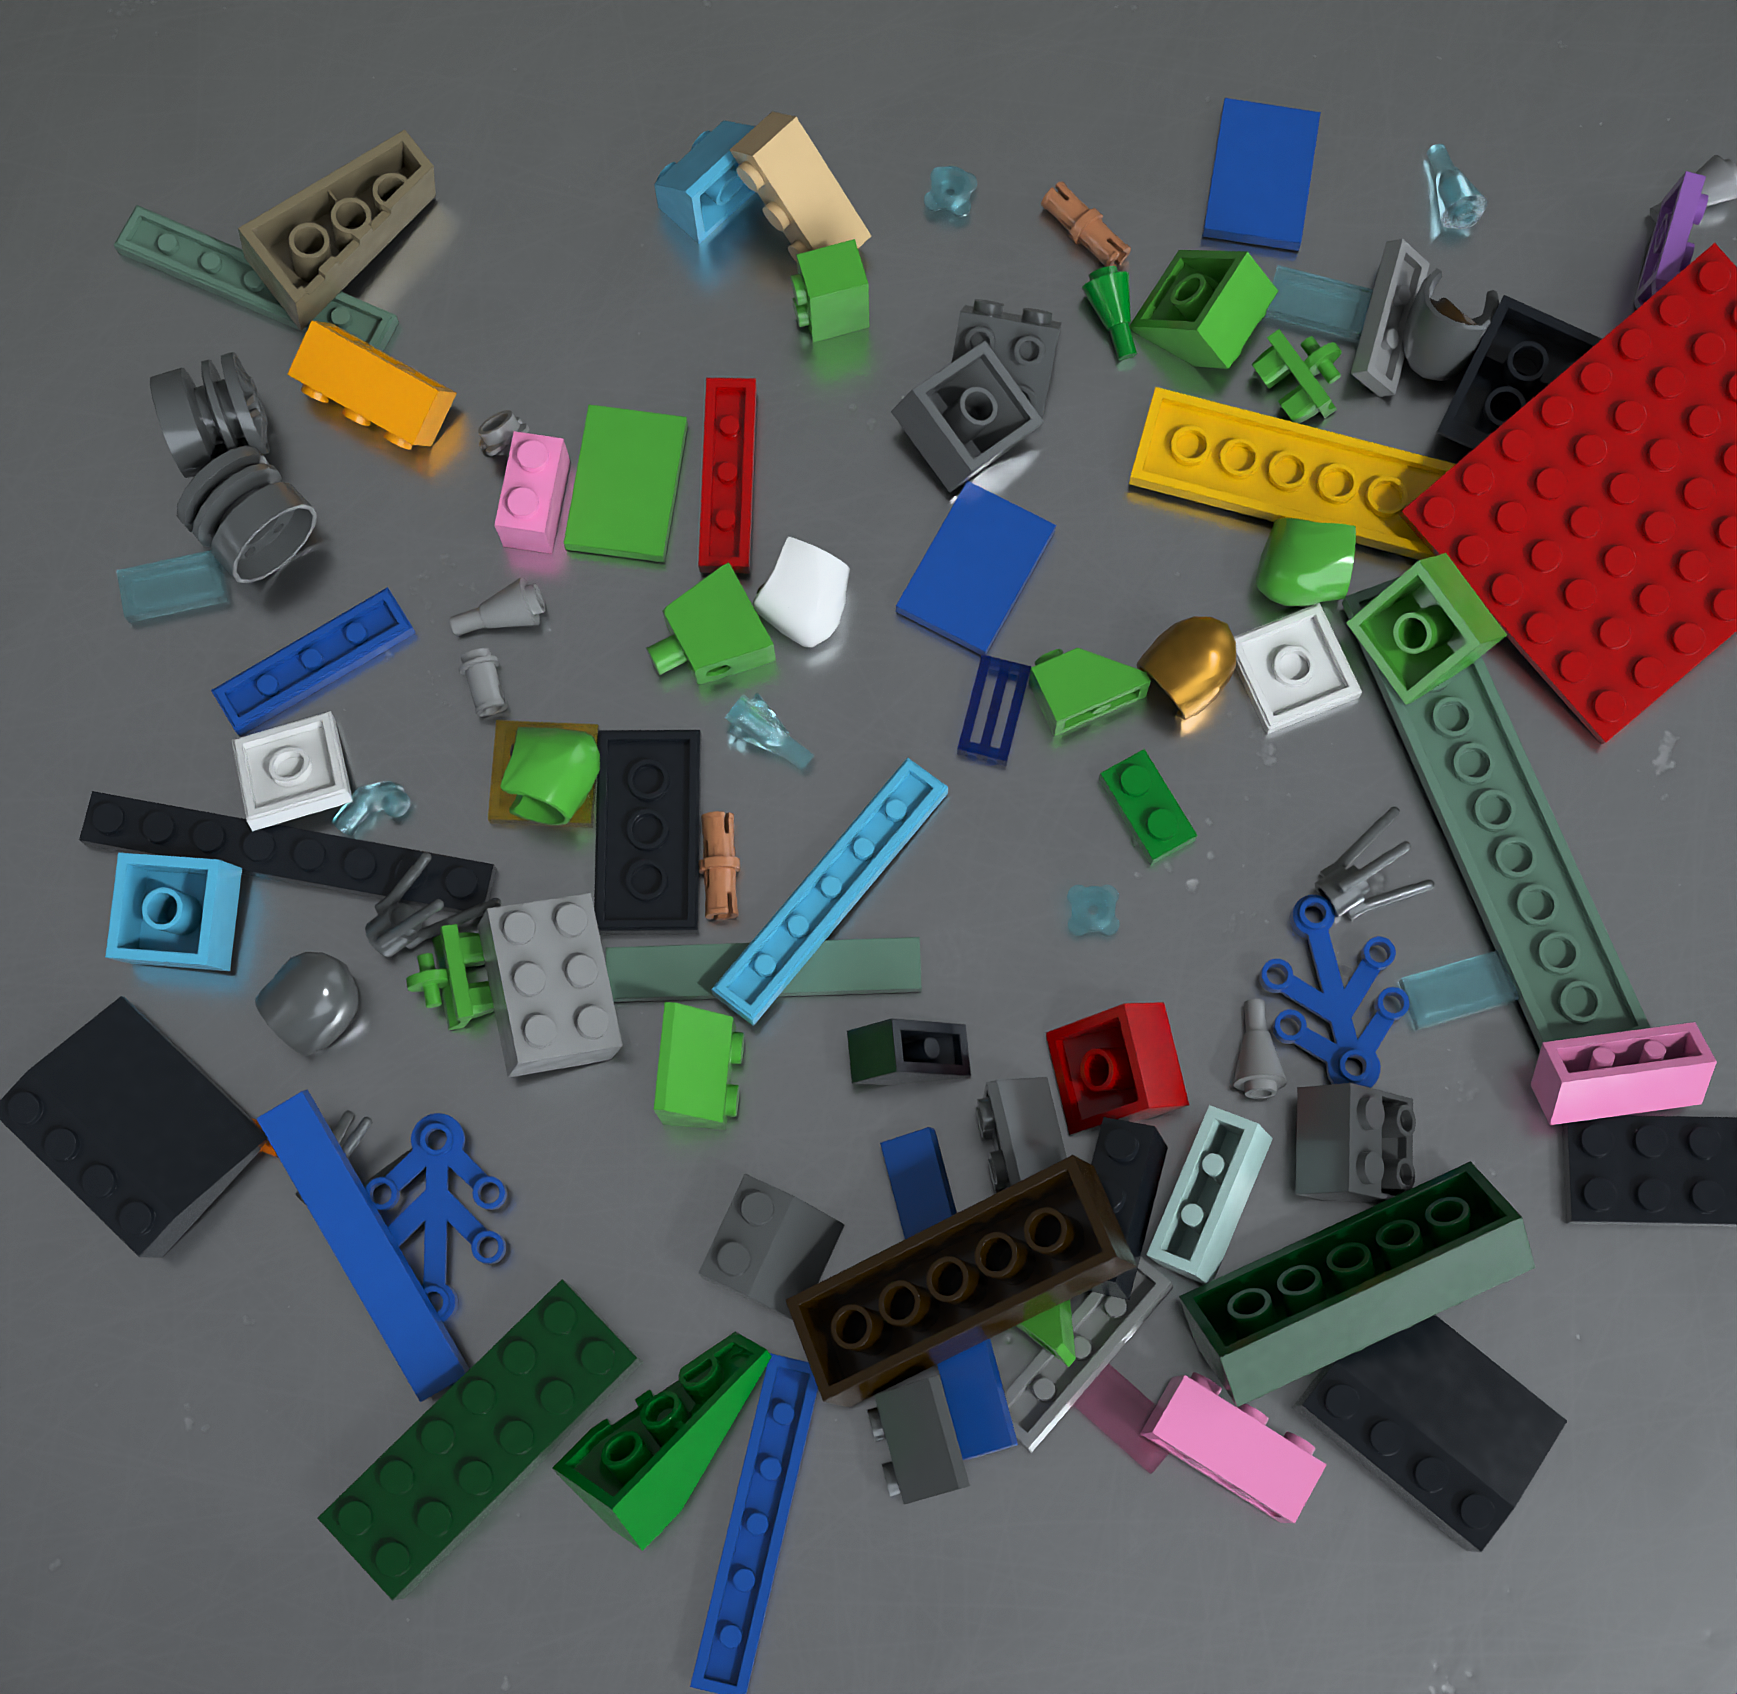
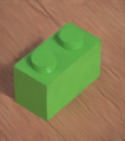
M855 239L796 254L798 274L790 276L795 296L792 298L799 327L808 325L812 341L817 342L870 328L869 283Z

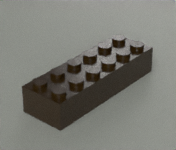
M1071 1155L786 1299V1303L823 1402L851 1407L1136 1267L1137 1264L1094 1166L1075 1155Z

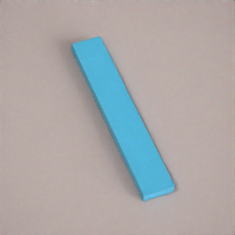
M907 758L711 989L712 995L754 1026L946 797L948 786Z

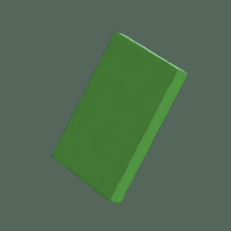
M588 405L564 538L566 550L665 562L688 427L687 417Z

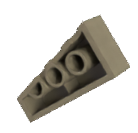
M403 130L238 228L244 258L300 331L436 196L434 166L407 131Z

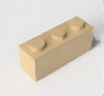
M772 111L730 149V152L739 164L736 168L738 176L749 189L758 193L765 204L762 208L765 217L776 229L783 231L791 243L788 251L796 262V254L855 239L857 248H859L871 237L870 232L796 116Z

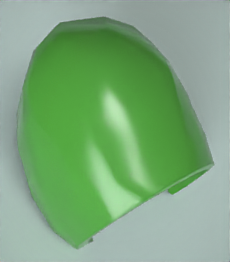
M1290 517L1275 520L1261 554L1255 578L1257 588L1269 600L1284 606H1310L1320 602L1345 599L1353 570L1356 527L1338 523H1318Z
M518 727L515 734V743L511 745L510 749L511 758L500 787L508 794H517L516 799L509 808L511 814L547 825H563L568 823L584 803L600 771V753L594 736L586 731Z

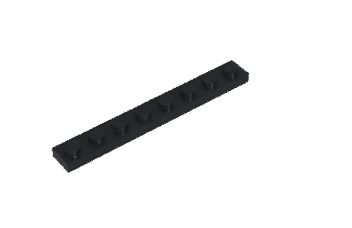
M95 791L91 793L79 841L87 846L125 853L219 859L241 867L242 874L382 900L390 894L411 866L425 853L419 850L281 825H272L252 831L247 823V819ZM428 852L431 854L430 862L398 903L424 907L440 899L444 903L442 911L462 912L490 900L497 869L494 864Z

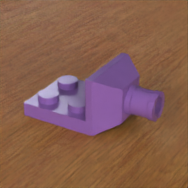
M1686 171L1663 198L1634 299L1636 309L1690 264L1695 244L1687 241L1693 224H1700L1707 207L1709 196L1701 193L1706 176Z

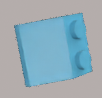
M722 121L712 132L710 130L703 132L693 143L691 151L678 163L672 162L660 172L654 184L658 208L698 244L704 241L755 193L738 176L736 168L739 164L730 152V149L755 126Z

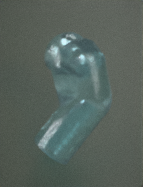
M393 781L362 785L352 794L353 802L344 804L332 819V823L343 833L353 836L372 812L385 810V813L389 816H402L410 807V797L403 792V786Z

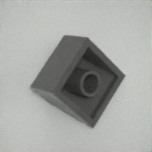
M986 341L912 389L891 411L949 492H952L985 469L1044 423Z
M744 1174L698 1274L704 1280L793 1320L786 1299L819 1283L845 1224L787 1192Z
M939 1374L875 1394L877 1407L868 1409L867 1412L875 1441L878 1442L886 1439L892 1461L882 1464L890 1497L901 1494L905 1505L970 1486Z

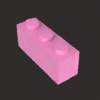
M1695 1022L1542 1042L1531 1087L1549 1125L1701 1105L1717 1061Z
M1193 1372L1191 1377L1186 1375L1172 1377L1140 1434L1280 1523H1295L1327 1465L1312 1456L1316 1448L1308 1441L1291 1432H1286L1283 1437L1265 1425L1269 1418L1256 1408L1248 1404L1235 1407L1219 1396L1222 1388L1201 1374Z

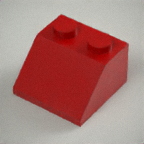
M1164 1002L1124 1003L1046 1032L1069 1135L1099 1130L1103 1117L1136 1122L1189 1106Z

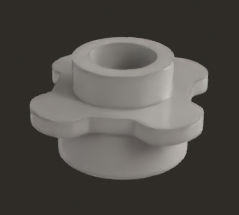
M505 410L488 418L479 427L478 433L482 438L479 446L481 449H486L489 456L496 454L500 456L506 455L510 452L514 431L528 433L530 428L526 423L522 424L521 419L515 417L512 411Z

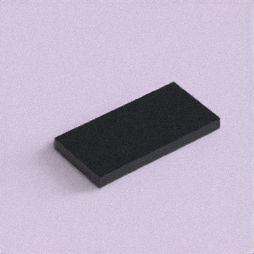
M598 730L600 771L597 775L594 911L599 935L699 934L701 730Z

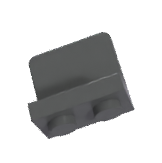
M975 299L973 306L965 305L960 311L952 362L986 341L1043 419L1061 322L1051 321L1053 313L1033 308H1023L1022 315L1003 312L1004 304L989 300Z

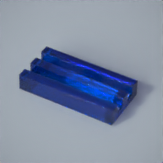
M982 654L957 754L967 756V754L977 756V759L983 761L991 759L997 761L999 765L1007 766L1031 666ZM989 669L998 670L999 673L980 744L971 742ZM1010 673L1018 675L999 749L991 747V742Z

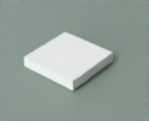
M1320 603L1234 636L1236 641L1235 668L1266 735L1355 700L1362 694L1360 686Z
M331 711L232 740L246 819L252 831L353 802L338 729Z

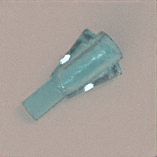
M1444 144L1432 146L1427 151V156L1436 174L1441 223L1447 228L1465 229L1471 227L1480 220L1487 208L1488 201L1468 178L1454 166Z
M758 692L752 699L743 694L725 717L732 724L727 731L728 734L770 752H778L801 771L805 769L815 756L789 736L790 732Z

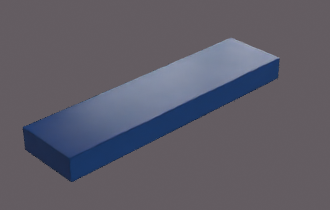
M387 587L217 686L211 692L235 732L242 736L414 635L416 632Z

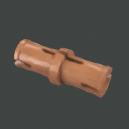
M1061 181L1056 184L1055 188L1058 192L1052 187L1043 197L1041 206L1047 209L1065 226L1070 233L1068 235L1069 238L1077 245L1082 243L1105 267L1116 266L1114 261L1118 265L1122 264L1129 255L1131 247L1125 244L1102 221L1103 215L1095 208L1089 209L1064 182Z
M724 811L708 812L701 815L704 849L703 859L699 860V873L704 874L705 918L713 919L715 916V920L733 919L738 917L736 872L740 871V859L735 857L734 814L730 812L725 814Z

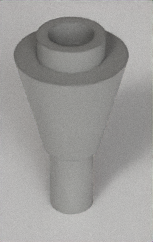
M1714 155L1696 172V174L1706 176L1701 193L1709 196L1707 206L1737 198L1736 164L1731 159L1724 160L1719 155ZM1662 202L1650 208V214L1655 223L1657 222Z
M520 577L481 603L478 608L450 617V624L456 636L483 627L500 628L539 625V614L545 612V603L537 584L529 585L524 577Z
M1250 999L1244 1002L1246 1033L1243 1035L1234 1087L1245 1091V1096L1249 1098H1270L1277 1094V1089L1287 1084V1080L1271 1035L1267 1031L1265 1001L1262 999Z

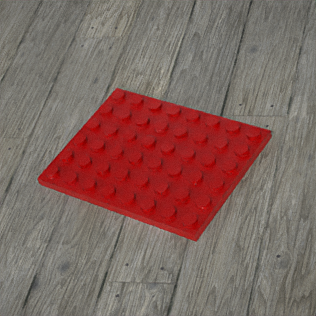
M1716 243L1712 244L1399 513L1400 517L1435 556L1447 553L1505 631L1506 637L1601 744L1609 741L1737 632V267Z

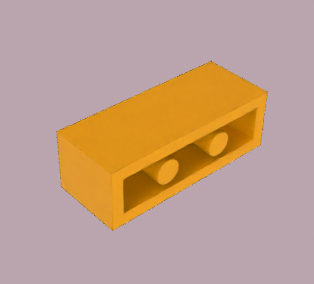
M314 320L311 321L287 375L303 383L300 390L304 394L324 403H328L332 399L344 406L342 414L345 417L364 426H370L371 422L386 430L383 436L385 439L408 450H411L413 445H433L457 394L455 391L332 323Z

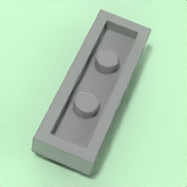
M1404 239L1386 241L1351 371L1353 376L1378 397L1395 395L1405 359L1403 330L1408 312L1423 280L1426 279L1430 265Z

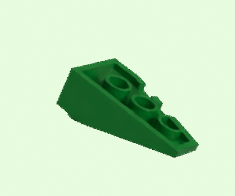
M737 1332L732 1333L680 1369L678 1381L656 1395L649 1389L637 1397L635 1401L638 1407L614 1424H611L606 1418L592 1427L552 1467L553 1470L613 1531L643 1551L682 1511L772 1356L764 1347Z

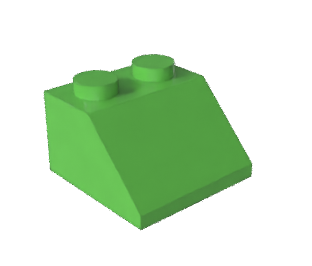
M1178 250L1129 327L1134 333L1194 367L1229 369L1232 363L1239 357L1242 347L1257 324L1264 318L1267 308L1278 293V290L1248 251Z
M1447 553L1416 562L1346 622L1406 705L1414 702L1470 666L1507 636Z
M665 1002L654 1100V1111L663 1125L726 1130L727 1116H737L739 1085L730 1083L732 1064H742L744 1032H736V1024L732 1016L675 1002Z

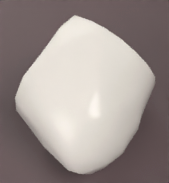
M788 537L773 572L767 581L758 588L752 605L755 611L779 632L803 647H814L828 639L840 624L841 615L846 604V589L850 568L828 552L804 541Z

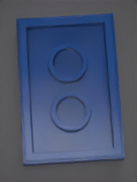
M1230 98L1224 99L1202 236L1299 251L1302 242L1321 112Z
M967 480L896 605V612L985 657L1055 533L1056 525Z

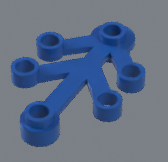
M1304 896L1293 907L1290 913V924L1297 935L1308 939L1322 992L1294 976L1290 964L1282 959L1269 960L1261 969L1259 980L1262 987L1268 992H1280L1329 1022L1335 1043L1307 1028L1304 1016L1293 1009L1284 1010L1279 1013L1272 1025L1273 1034L1280 1042L1285 1044L1293 1043L1326 1063L1327 1075L1332 1084L1353 1083L1371 1088L1377 1082L1381 1070L1376 1050L1393 1022L1399 1020L1408 1011L1409 998L1400 988L1389 987L1384 989L1375 1000V1015L1358 1039L1352 1016L1379 972L1386 969L1395 959V946L1385 937L1377 936L1371 938L1362 948V960L1344 988L1329 934V929L1335 919L1333 906L1322 896ZM1311 906L1319 908L1323 914V920L1319 923L1309 921L1305 916V909ZM1377 945L1383 947L1387 953L1386 961H1374L1369 953L1370 947ZM1270 968L1281 969L1285 974V982L1273 984L1267 977V970ZM1384 997H1396L1401 1005L1400 1011L1397 1013L1387 1011L1383 1005ZM1284 1018L1295 1020L1299 1027L1298 1033L1295 1035L1285 1034L1280 1027L1281 1020ZM1348 1058H1357L1363 1064L1361 1075H1351L1346 1070L1345 1062Z
M434 1113L425 1116L415 1125L411 1134L412 1151L385 1177L371 1180L365 1189L377 1210L386 1211L392 1209L399 1201V1191L426 1168V1190L388 1226V1229L398 1246H400L425 1222L423 1285L421 1286L427 1295L437 1292L442 1296L443 1305L437 1313L444 1324L453 1318L458 1309V1296L455 1290L446 1283L447 1223L449 1222L471 1244L473 1256L482 1263H497L506 1252V1243L503 1237L496 1232L488 1231L448 1190L449 1167L473 1189L474 1201L484 1209L494 1210L501 1207L507 1198V1189L502 1181L488 1176L464 1152L465 1133L460 1123L449 1115ZM435 1130H443L447 1137L445 1145L438 1150L431 1149L428 1144L429 1135ZM488 1183H494L499 1188V1197L493 1203H485L481 1199V1189ZM381 1184H387L391 1189V1198L384 1204L376 1203L373 1197L375 1188ZM487 1237H493L498 1242V1251L490 1258L482 1256L479 1249L481 1241Z

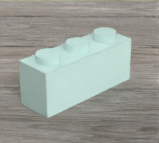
M1209 1105L1146 1254L1163 1268L1202 1284L1215 1279L1273 1139L1259 1123Z

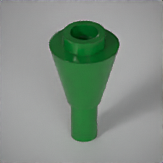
M1117 266L1097 269L1088 275L1090 281L1082 286V290L1107 331H1110L1118 360L1132 358L1137 355V351L1129 327L1131 323L1129 272H1118Z

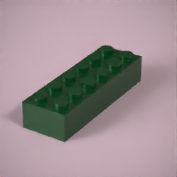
M1470 1161L1180 1295L1179 1298L1196 1346L1235 1405L1239 1407L1303 1376L1312 1374L1316 1370L1352 1353L1361 1351L1365 1347L1401 1330L1410 1328L1416 1323L1450 1307L1459 1305L1465 1300L1497 1285L1508 1282L1536 1267L1522 1216Z
M562 1279L318 1517V1520L392 1601L404 1599L644 1361L569 1283Z

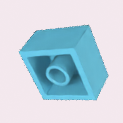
M118 853L105 958L130 964L230 971L242 868L219 859Z

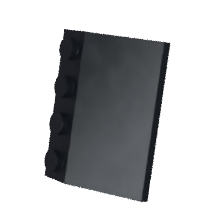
M1503 295L1436 433L1473 450L1602 338Z
M120 996L31 1067L0 1100V1121L138 1257L162 1258L256 1156L263 1145L269 1141L264 1131L123 996Z
M1433 1315L1410 1328L1401 1330L1365 1347L1361 1351L1352 1353L1323 1367L1292 1407L1461 1547L1471 1552H1482L1514 1510L1567 1423L1565 1418L1437 1315Z

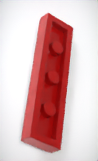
M706 378L698 561L700 573H713L721 566L730 563L735 573L750 574L757 399L756 378Z

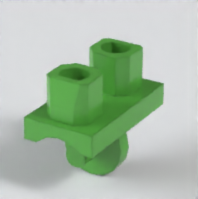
M1280 329L1268 336L1267 339L1272 346L1265 350L1251 365L1269 389L1290 373L1294 375L1300 385L1278 400L1290 419L1295 423H1301L1318 412L1326 418L1336 411L1337 408L1332 403V400L1314 376L1321 373L1328 384H1332L1340 378L1341 374L1333 364L1341 355L1342 350L1335 342H1331L1320 347L1314 337L1310 336L1300 344L1308 355L1303 362Z
M457 924L441 926V935L432 939L437 969H435L432 953L421 954L417 956L420 972L406 978L408 991L424 992L427 1008L442 1005L439 988H441L448 1030L464 1028L471 1018L494 1011L489 981L468 983L465 967L485 965L479 933L470 932L459 933Z

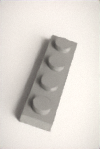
M1140 1257L1130 1300L1092 1292L1072 1314L1076 1359L1070 1367L1043 1348L1005 1392L1016 1438L1031 1453L1173 1289L1172 1282L1142 1257Z

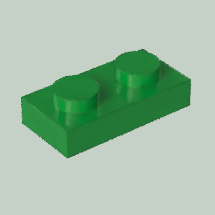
M1145 749L1100 773V782L1151 865L1196 840L1198 835Z

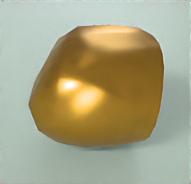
M1194 616L1176 622L1159 635L1136 665L1139 670L1149 673L1179 708L1177 714L1180 718L1187 720L1198 715L1212 703L1229 683L1236 667V641L1227 623L1213 617Z

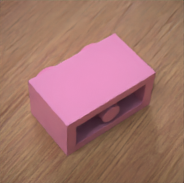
M514 431L494 524L503 547L552 554L571 463L564 438Z

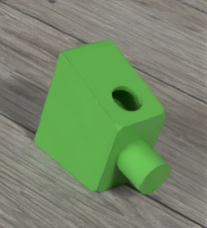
M730 563L718 568L664 608L662 611L664 620L671 635L646 648L659 675L686 662L697 684H705L776 660L774 643Z

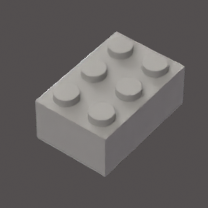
M591 893L487 908L478 924V931L508 1078L611 1060L621 1049L623 1043Z

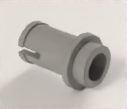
M489 648L474 649L461 656L462 664L459 666V672L467 678L476 715L484 717L506 710L508 703L505 700L496 667L499 665L498 657L493 656Z

